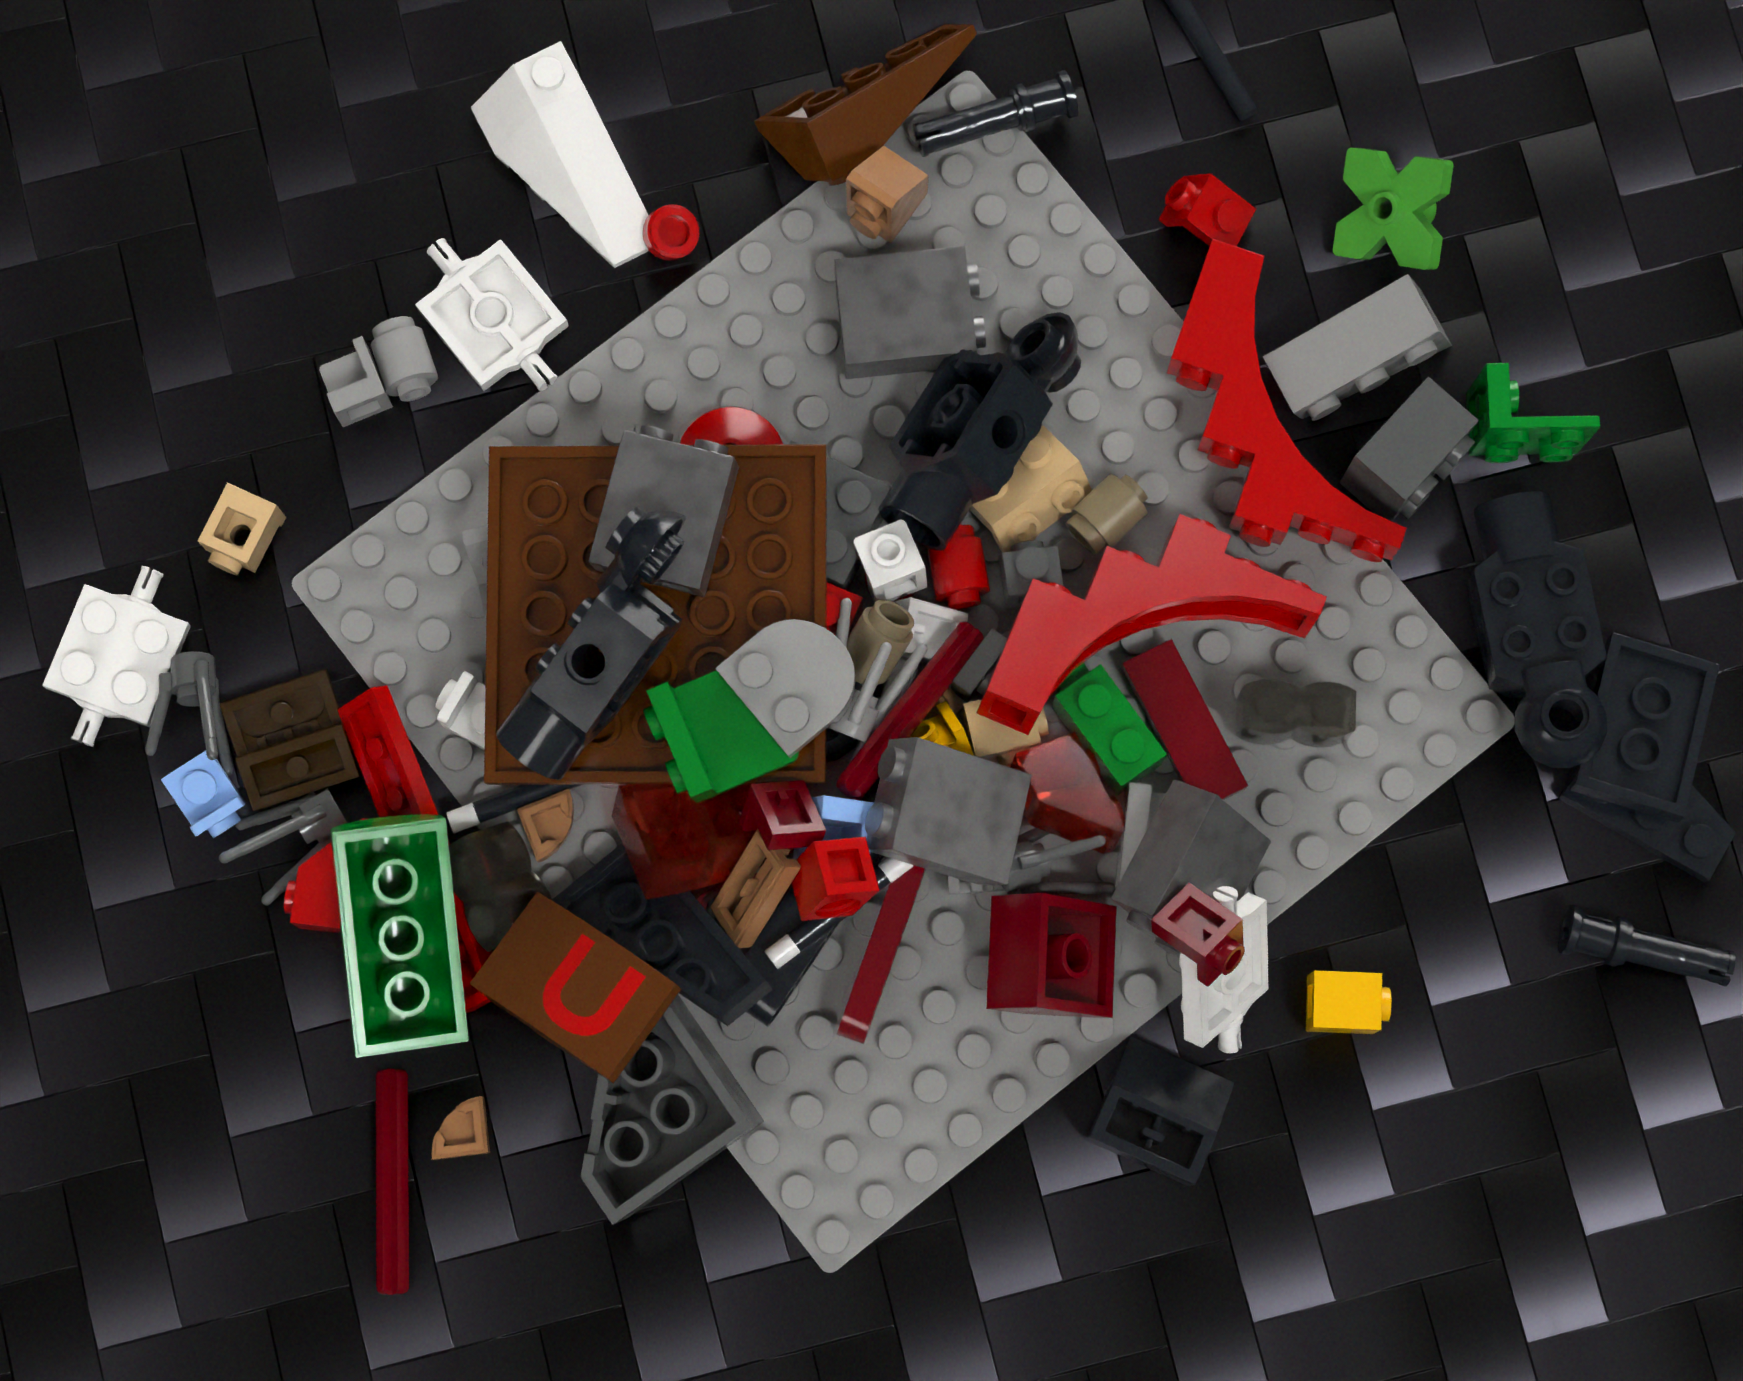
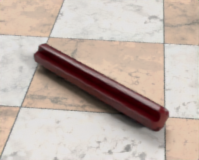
M966 621L960 622L839 776L836 786L841 793L852 800H862L879 778V760L888 746L889 739L910 738L983 641L984 636L980 630L974 628L972 624Z
M398 1068L381 1069L376 1073V1290L382 1295L407 1293L409 1289L408 1074L405 1070Z

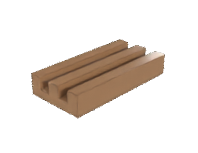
M759 829L753 835L710 907L729 938L738 948L753 946L801 868L796 859L786 858L790 849L767 850ZM765 858H767L763 863L762 867L760 868L759 872L757 873L756 877L753 879ZM741 899V901H740V903L738 904L737 908L735 909L734 913L731 915V913L733 912V910H734V908L736 907L737 903H738L739 900Z

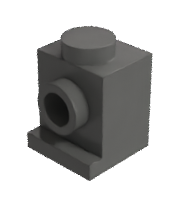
M1025 541L1012 545L1011 552H1004L998 556L1006 611L1020 608L1033 578L1043 583H1056L1063 586L1057 546L1044 547L1042 541Z

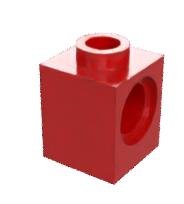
M866 837L813 841L796 859L801 868L793 879L792 886L801 921L853 916L879 891Z

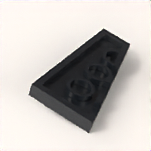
M638 831L552 899V901L581 918L676 983L681 988L679 994L726 1026L733 1023L772 991L766 979Z

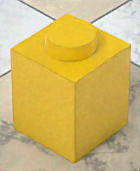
M1314 970L1307 975V1032L1374 1034L1381 1030L1382 1021L1390 1020L1391 990L1388 987H1382V973Z

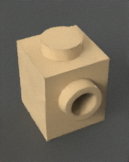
M981 700L963 703L962 716L967 738L974 756L992 762L998 761V764L1010 768L1022 766L1032 762L1030 754L1039 753L1042 744L1040 737L1049 735L1044 707L1029 735H1026L977 714L976 712Z

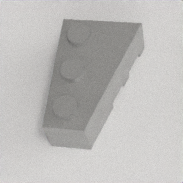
M1407 274L1268 353L1263 358L1293 414L1301 419L1310 416L1312 421H1315L1337 410L1341 406V400L1357 392L1363 394L1379 387L1390 378L1389 376L1427 360L1434 354L1452 346L1422 290Z

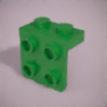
M717 670L676 688L665 682L646 690L652 704L643 709L647 723L656 741L664 737L666 738L674 757L665 762L671 781L678 794L687 790L690 798L696 803L792 764L799 757V751L791 758L788 757Z

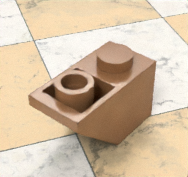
M881 147L854 168L846 178L847 215L851 217L849 219L850 223L860 233L871 239H876L879 235L889 243H892L927 195L929 175L887 147Z

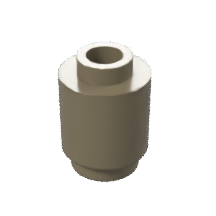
M1109 474L1072 509L1073 516L1065 524L1076 540L1090 553L1096 555L1107 546L1113 547L1148 514L1143 505V502L1148 497L1144 490L1130 476L1125 474L1119 479L1115 475Z
M878 600L873 607L866 608L861 614L847 641V650L855 667L856 682L864 684L882 643L889 642L892 645V650L878 681V684L885 683L912 641L914 619L902 606L889 600Z

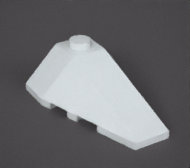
M562 42L555 43L513 64L471 106V110L495 156L506 167H510L541 200H545L569 222V226L614 268L648 252L649 250L643 239V226L649 215Z

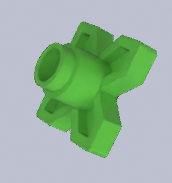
M1349 148L1346 152L1343 181L1363 205L1336 223L1333 244L1334 255L1360 260L1371 259L1388 243L1399 266L1422 270L1437 269L1443 237L1431 223L1436 215V202L1450 194L1453 162L1444 159L1415 156L1397 174L1386 151Z

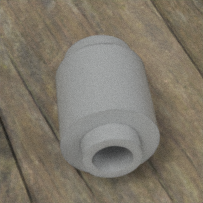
M408 316L391 318L376 325L372 329L374 340L371 342V349L386 393L389 396H399L401 401H413L428 395L431 392L430 386L438 380V374L422 328L415 326L413 318Z

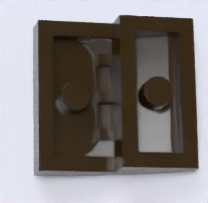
M327 668L226 700L219 704L237 754L235 760L253 811L360 776L352 746L337 711L340 706Z

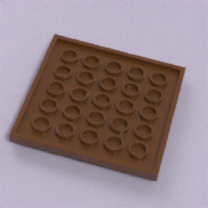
M826 444L724 445L729 448L727 455L735 457L739 470L706 595L701 597L641 582L642 586L674 609V613L683 619L681 626L616 717L583 749L561 780L547 778L522 764L502 746L496 736V732L535 677L541 676L535 671V667L542 656L554 643L561 646L574 630L567 624L574 611L587 597L594 600L601 593L596 584L604 572L595 570L588 561L619 446H489L484 783L487 785L673 784L665 765L666 761L674 758L665 737L657 741L655 740L643 712L644 708L652 705L646 690L665 682L676 688L716 671L715 668L759 631L773 623L796 619L809 621L827 629ZM598 648L599 655L605 662L603 652ZM826 729L799 751V757L794 763L744 784L804 780L806 784H826Z

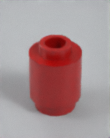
M960 525L944 550L938 551L927 548L935 598L939 602H948V608L954 610L975 607L981 604L980 596L990 592L981 538L975 537L972 525Z

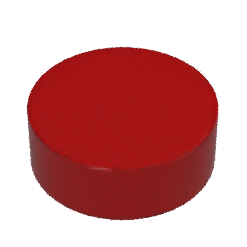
M674 204L665 205L653 211L645 220L643 239L646 247L654 256L663 260H676L688 255L696 247L699 240V225L694 215L685 207Z

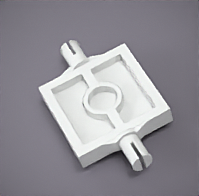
M445 238L437 240L438 248L447 259L443 257L434 244L428 248L427 254L431 256L445 275L436 289L415 304L419 313L483 391L487 390L507 373L519 370L520 368L525 371L539 391L547 389L546 381L537 370H539L550 385L556 381L558 376L552 372L538 354L546 343L569 327L567 319L501 239L479 256L465 259L464 261L453 251Z
M141 566L140 574L131 595L110 594L84 584L42 685L48 690L72 698L83 708L73 736H71L72 740L79 743L83 742L85 745L93 747L104 717L126 718L150 727L159 694V674L171 672V657L180 653L191 627L188 622L164 614L151 604L160 580L163 578V573L154 569L151 570L146 566Z
M1222 886L1213 892V898L1243 919L1245 952L1240 963L1231 973L1227 975L1221 974L1208 987L1198 981L1197 963L1181 953L1179 958V966L1182 972L1183 997L1181 1011L1183 1013L1184 1040L1203 1048L1218 1035L1219 1050L1224 1053L1238 1052V1048H1242L1240 1025L1243 1022V1016L1252 1003L1269 989L1267 900L1248 892L1237 901V890L1233 887Z

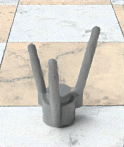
M844 598L841 601L836 629V637L846 648L852 601L849 598ZM889 642L882 643L861 691L854 689L853 700L847 712L836 724L833 722L828 728L867 742L871 731L876 730L884 720L887 711L918 667L919 662L928 650L927 645L920 643L876 705L878 698L872 695L892 650V645Z

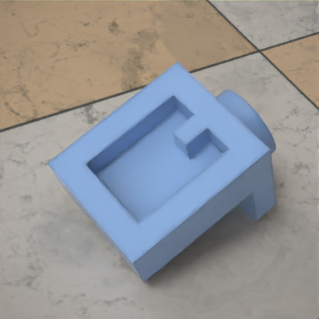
M206 750L161 779L191 824L190 829L195 836L208 830L212 838H215L241 821L236 810L244 806L246 802L218 760L207 758Z

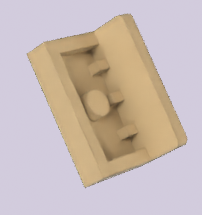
M1043 425L1037 436L1029 442L1014 467L1012 477L1002 486L999 493L974 503L969 510L992 532L999 549L1003 553L1011 552L1012 545L1033 541L1045 529L1067 513L1072 512V509L1092 489L1080 461Z

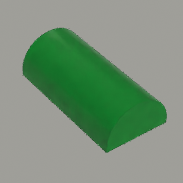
M429 814L399 815L360 820L330 829L354 1056L358 1058L469 1041L446 818L440 815Z

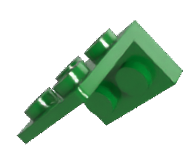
M1486 363L1466 392L1467 410L1479 420L1468 435L1475 441L1474 445L1469 449V456H1485V461L1489 463L1513 462L1518 460V455H1539L1540 461L1543 462L1568 461L1573 458V454H1577L1600 428V416L1512 417V414L1517 413L1519 407V387L1516 380H1510L1509 363Z

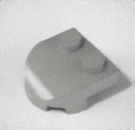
M793 619L773 623L759 631L715 668L789 758L794 756L833 722L836 724L845 715L853 700L855 667L847 648L832 632L809 621Z

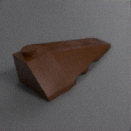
M944 24L888 51L885 54L887 64L874 63L860 69L855 67L841 74L844 85L827 89L817 94L811 88L754 120L758 131L805 180L828 182L830 186L845 183L846 178L854 168L884 146L977 35L973 24Z

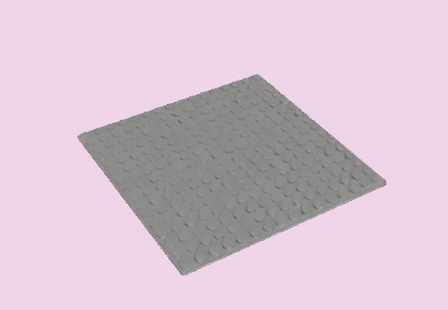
M972 71L960 73L916 106L884 144L885 147L929 175L927 195L892 243H889L879 235L876 239H871L860 233L850 223L849 219L851 217L847 215L846 182L830 186L828 182L817 181L565 371L552 385L548 384L547 389L536 393L299 572L292 580L294 591L370 688L388 685L408 738L461 806L518 786L485 784L484 750L443 728L437 720L440 710L435 708L437 699L448 681L453 679L458 682L464 671L475 676L478 682L486 684V621L479 585L464 547L462 531L488 525L489 446H619L623 430L639 433L641 426H650L668 431L674 435L672 442L680 443L687 428L703 414L724 407H739L751 410L769 421L778 432L783 444H789L791 440L798 444H826L827 457L892 487L903 468L890 450L889 445L936 370L846 379L834 259L965 246L967 264L977 263L980 296H971L973 316L983 315L986 348H978L977 354L1006 353L1014 336L1024 326L1046 314L1057 312L1067 314L1071 317L1077 329V354L1081 359V368L1077 376L1065 388L1057 392H1046L1053 405L1042 421V426L1044 425L1080 461L1092 490L1109 474H1113L1119 479L1126 474L1136 481L1146 493L1148 499L1143 502V505L1148 514L1112 548L1119 551L1127 550L1141 556L1145 562L1156 566L1165 541L1179 514H1182L1191 519L1206 520L1213 524L1217 530L1231 535L1225 554L1234 558L1249 559L1267 572L1286 580L1301 581L1307 584L1312 591L1327 596L1321 615L1305 639L1264 625L1229 620L1179 621L1136 632L1104 647L1084 662L1089 671L1100 664L1104 667L1161 745L1121 665L1123 662L1170 639L1173 640L1248 784L1247 789L1224 801L1271 840L1244 893L1245 895L1249 892L1267 900V925L1509 732L1515 725V717L1497 694L1488 688L1487 682L1383 559L1381 562L1361 559L1350 552V546L1330 540L1329 544H1318L1308 541L1298 535L1299 529L1289 526L1281 545L1271 542L1269 547L1248 543L1238 536L1240 531L1229 528L1249 467L1240 464L1236 469L1222 467L1209 461L1207 453L1197 450L1218 390L1207 387L1206 391L1192 390L1177 383L1176 376L1166 373L1184 321L1024 131H1020L1018 127L940 150L926 157H922L918 145H921V143L915 140L913 132L914 123H922L996 100V97ZM969 510L960 525H972L975 537L981 538L990 592L980 596L981 604L958 611L968 613L967 622L980 630L984 638L992 628L1003 635L1006 630H1011L1019 609L1006 611L998 556L1002 555L1003 552L999 549L992 532ZM1070 512L1041 532L1033 541H1042L1044 547H1058L1063 586L1072 595L1083 599L1093 573L1106 548H1103L1096 555L1085 549L1071 534L1065 524L1073 516V513ZM883 519L879 528L888 525V523ZM915 543L926 568L927 588L917 591L912 598L948 608V602H939L935 598L927 548ZM861 563L848 591L863 597L864 611L868 607H873L875 603L866 589L865 570ZM903 656L901 657V659H902V660H905V661H907V659H909V658H906V657H903ZM921 661L919 662L918 667L916 668L918 670L917 676L924 669L927 663ZM887 681L877 684L872 695L879 700ZM976 691L969 702L982 700L983 695ZM1055 691L1044 705L1049 735L1040 737L1042 744L1039 753L1030 754L1032 762L1013 768L1032 775L1019 835L1094 797H1102L1104 803L1101 807L1033 842L1032 845L1041 843L1046 850L1081 839L1084 840L1102 835L1106 839L1103 846L1050 861L1049 876L1041 877L1040 882H1111L1115 886L1124 792L1116 797L1052 708L1055 695L1058 694ZM961 711L959 714L956 715V717L963 726L964 731L966 733L965 724ZM827 727L826 740L830 739L838 731ZM858 740L854 748L840 759L826 763V784H806L811 797L825 795L850 799L838 790L836 783L839 776L852 761V756L860 740ZM1166 755L1161 766L1137 783L1152 785L1151 792L1167 794L1173 780L1180 781ZM583 784L570 789L574 803V820L566 841L556 853L540 863L536 861L517 810L477 825L530 895L533 897L538 891L551 900L637 831L693 896L697 898L731 874L757 831H744L739 821L743 810L741 808L726 811L716 817L712 823V830L729 870L713 875L694 830L696 817L702 809L723 797L748 793L751 784H742L699 803L690 798L687 790L678 794L673 784H668L645 802L639 796L635 784ZM790 848L787 859H793L794 848ZM928 869L925 871L864 1044L839 1036L837 1032L889 885L865 903L853 916H847L839 923L790 998L768 1027L746 1012L729 1026H726L678 993L764 1120L759 1126L727 1147L824 1272L833 1273L841 1268L1182 994L1180 957L1157 946L1154 943L1157 936L1148 935L1128 924L1126 919L1129 913L1111 900L1114 892L1052 894L1117 906L1113 1018L1032 1015L986 1009L991 896L1018 894L1017 889L1008 892L998 891L949 895L947 875ZM713 900L709 904L707 912L717 922V924L721 928H723L710 908L712 903L714 902ZM751 947L739 949L746 955Z

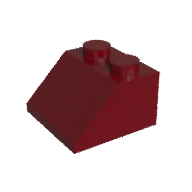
M1046 893L991 896L986 1009L1032 1015L1113 1018L1117 906Z

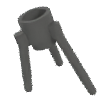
M194 651L176 654L170 660L171 672L159 674V694L148 732L145 753L152 756L156 752L170 698L174 694L177 696V702L180 705L200 706L207 758L215 760L219 756L222 768L227 775H231L233 766L223 714L219 705V679L216 678L215 657L209 653Z
M328 789L318 795L311 792L298 800L255 813L254 815L242 818L241 821L235 824L237 829L244 830L289 815L292 816V819L219 855L221 863H228L240 856H244L298 829L307 844L316 839L319 841L312 850L263 895L261 901L264 905H270L284 893L288 881H296L298 867L331 842L330 829L347 823Z
M1100 796L1094 797L1018 835L1008 885H1002L1003 889L1006 892L1017 889L1018 894H1095L1114 892L1115 886L1111 882H1040L1041 877L1049 876L1050 861L1101 847L1106 842L1104 836L1098 835L1084 840L1081 839L1046 850L1041 843L1032 845L1033 842L1101 807L1104 803L1103 798Z

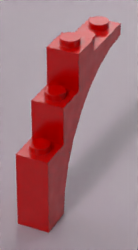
M1212 238L1166 373L1176 376L1177 383L1192 390L1206 391L1207 387L1218 390L1197 450L1207 453L1209 461L1222 467L1236 469L1239 464L1249 467L1229 528L1240 531L1238 536L1248 543L1269 547L1271 542L1281 545L1289 526L1299 529L1298 535L1308 541L1318 544H1329L1330 540L1350 546V552L1361 559L1371 562H1381L1383 558L1392 560L1401 547L1407 528L1366 510L1333 487L1301 455L1277 418L1261 377L1254 339L1255 295L1264 255Z
M1179 514L1165 541L1156 566L1145 562L1141 556L1127 550L1119 551L1107 546L1093 573L1083 599L1072 595L1062 585L1043 583L1033 578L976 713L1029 735L1045 703L1070 673L1101 649L1141 630L1179 621L1229 620L1264 625L1305 639L1321 615L1327 596L1312 591L1307 584L1301 581L1286 580L1267 572L1249 559L1234 558L1225 554L1231 535L1217 530L1213 524L1206 520L1191 519Z

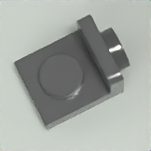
M993 628L989 631L952 681L951 689L957 696L968 703L976 691L984 695L1010 631L1006 630L1003 635Z

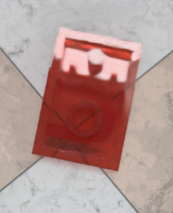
M673 784L619 785L611 816L645 899L679 894L727 880L757 831H744L739 821L751 784H742L699 803L690 798L687 790L678 794ZM790 848L789 854L794 852V848ZM767 858L764 859V861L762 862V864H761V866H760L759 868L762 867L763 863L765 862V860H766Z

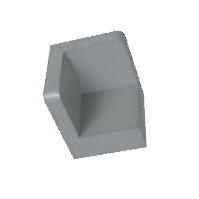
M363 336L352 339L356 352L323 364L319 369L328 391L327 397L342 427L393 407Z

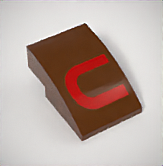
M538 891L470 982V985L495 1005L613 1084L681 991V988L642 959Z

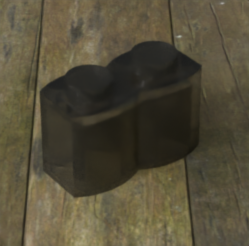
M1261 679L1244 685L1236 699L1235 736L1254 744H1278L1291 738L1297 743L1309 747H1333L1344 743L1356 728V691L1340 683L1317 682L1299 688L1283 680Z
M508 821L465 835L449 845L453 892L464 903L465 917L473 936L487 952L495 950L537 891L552 900L545 884L532 871L530 855L523 838Z

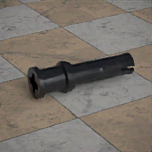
M1063 70L1055 73V79L1025 88L1022 83L1014 85L1011 90H1008V96L922 123H914L913 132L915 140L921 143V145H918L922 157H926L931 153L1014 127H1018L1020 131L1025 130V132L1035 130L1036 123L1058 116L1066 115L1068 119L1077 117L1079 113L1078 103L1072 82L1067 72Z
M1570 905L1565 913L1558 942L1560 954L1571 955L1573 951L1604 958L1605 964L1613 967L1623 965L1625 961L1717 983L1724 987L1731 980L1730 976H1726L1725 973L1733 975L1736 959L1734 951H1724L1634 929L1632 922H1629L1627 918L1617 916L1614 920H1609L1582 913L1581 907Z

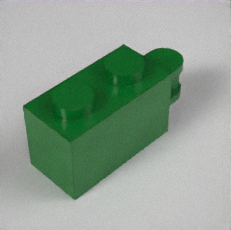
M1084 663L1081 664L1057 688L1056 692L1058 694L1055 695L1053 701V710L1116 797L1125 791L1129 782L1137 783L1162 765L1167 755L1101 664L1091 671L1088 670Z

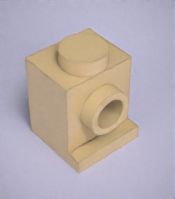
M227 482L198 542L206 551L211 553L208 562L233 575H238L242 567L255 573L278 527H282L286 516L276 504ZM241 530H250L251 532L243 546L235 545V535Z

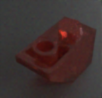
M1076 732L1015 753L1010 768L1032 775L1024 808V814L1031 826L1072 842L1102 835L1106 839L1105 844L1092 850L1102 854L1114 851L1125 828L1124 812L1117 798L1113 795H1108L1100 780V768L1095 755L1088 748H1083Z

